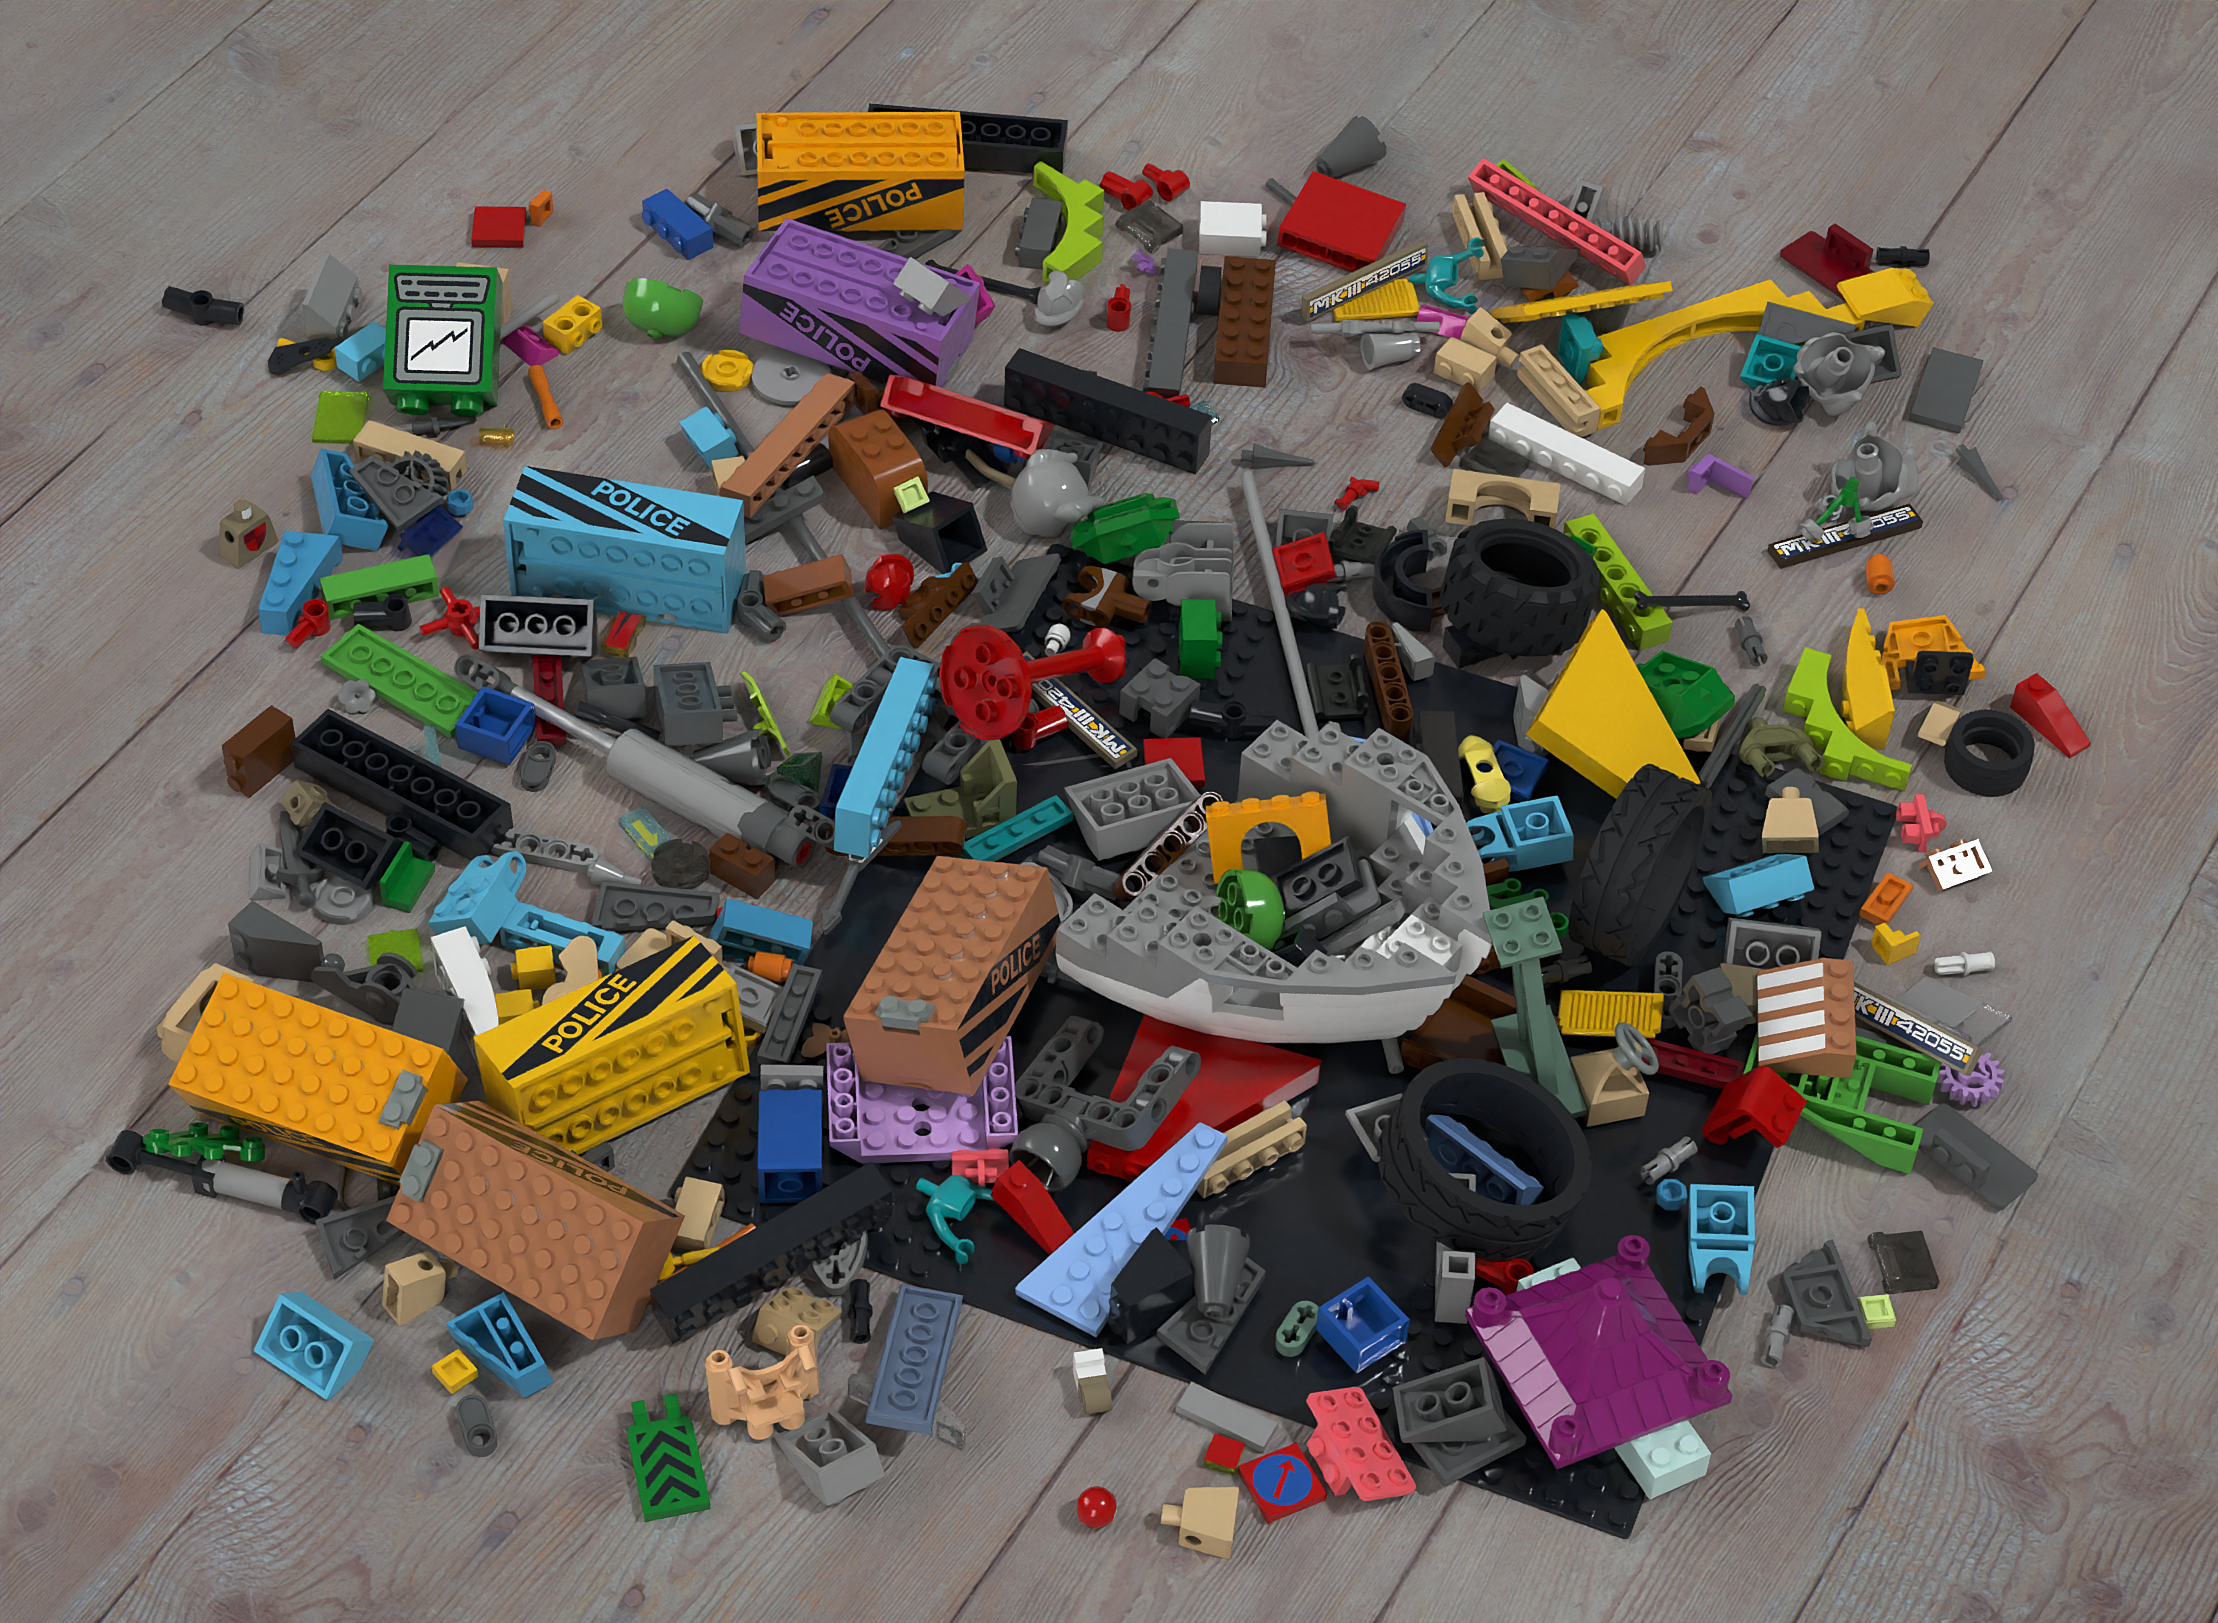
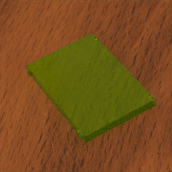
M320 391L312 436L313 443L353 444V440L364 427L369 399L368 392Z

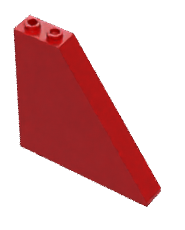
M1145 1014L1109 1100L1118 1103L1126 1102L1137 1087V1082L1145 1071L1172 1045L1199 1053L1201 1056L1200 1070L1184 1091L1180 1100L1142 1148L1126 1151L1092 1140L1088 1148L1087 1168L1100 1174H1109L1123 1178L1128 1182H1133L1198 1123L1201 1122L1224 1133L1284 1100L1286 1102L1318 1084L1321 1060L1255 1041L1202 1033L1158 1020Z

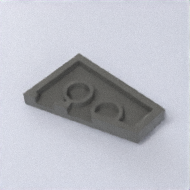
M370 456L350 470L353 479L398 532H401L444 502L443 496L425 489L419 482L412 481L401 475L398 470L374 456Z
M396 1196L315 1220L334 1280L406 1233L386 1221Z

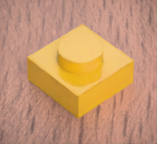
M459 1348L432 1365L433 1374L451 1394L479 1377L478 1369Z

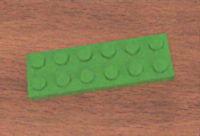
M357 624L320 656L322 665L348 680L355 682L360 679L366 680L369 683V688L375 691L376 696L450 739L456 735V723L478 693L360 624Z

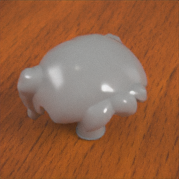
M1831 332L1823 335L1821 338L1813 337L1809 339L1798 351L1797 363L1793 369L1801 381V386H1809V396L1819 402L1830 416H1837L1849 411L1862 399V395L1867 391L1874 377L1875 363L1884 356L1885 350L1881 347L1850 342L1841 333Z
M1868 421L1864 426L1863 434L1859 436L1850 454L1845 459H1838L1832 467V494L1838 496L1849 478L1856 477L1860 480L1857 487L1859 492L1856 496L1859 500L1860 511L1875 512L1883 510L1896 503L1899 499L1911 497L1918 488V467L1916 465L1915 449L1910 447L1904 452L1889 440L1878 436L1875 421Z
M1038 449L1030 455L1027 466L1020 472L1013 484L1012 500L1010 502V506L1014 511V520L1023 532L1043 537H1056L1064 532V527L1067 524L1078 521L1090 514L1093 509H1098L1104 504L1102 497L1089 495L1084 479L1073 464L1078 459L1077 454L1061 452L1059 450Z

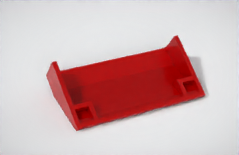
M889 375L880 404L881 407L887 408L886 412L889 415L901 418L902 414L928 421L1014 449V455L1029 459L1035 450L1043 447L1055 425L901 375Z

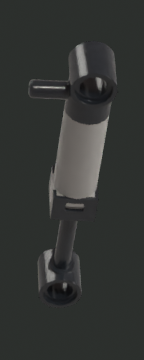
M123 1130L119 1133L106 1156L107 1164L122 1174H132L141 1163L192 1176L194 1190L197 1194L216 1198L218 1193L297 1213L301 1219L316 1225L315 1220L329 1215L338 1198L336 1189L326 1182L314 1180L306 1184L304 1172L301 1170L294 1171L291 1180L227 1163L225 1155H223V1158L216 1160L206 1159L204 1155H201L197 1164L151 1153L146 1151L143 1136L130 1130Z

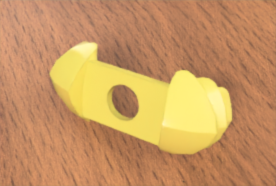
M1470 735L1462 741L1456 756L1457 759H1466L1476 783L1471 789V794L1475 797V802L1477 806H1480V810L1483 813L1491 814L1501 811V806L1508 805L1510 802V784L1502 774L1494 755L1496 753L1494 747L1482 738ZM1479 763H1488L1493 769L1490 772L1484 773L1480 772L1476 766Z

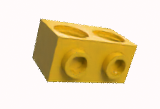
M576 295L542 322L544 339L556 349L568 355L603 328L601 308Z

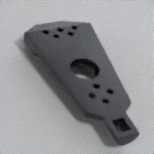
M343 336L335 339L325 337L275 347L268 359L269 371L271 374H281L289 371L294 366L329 354L334 347L344 341Z

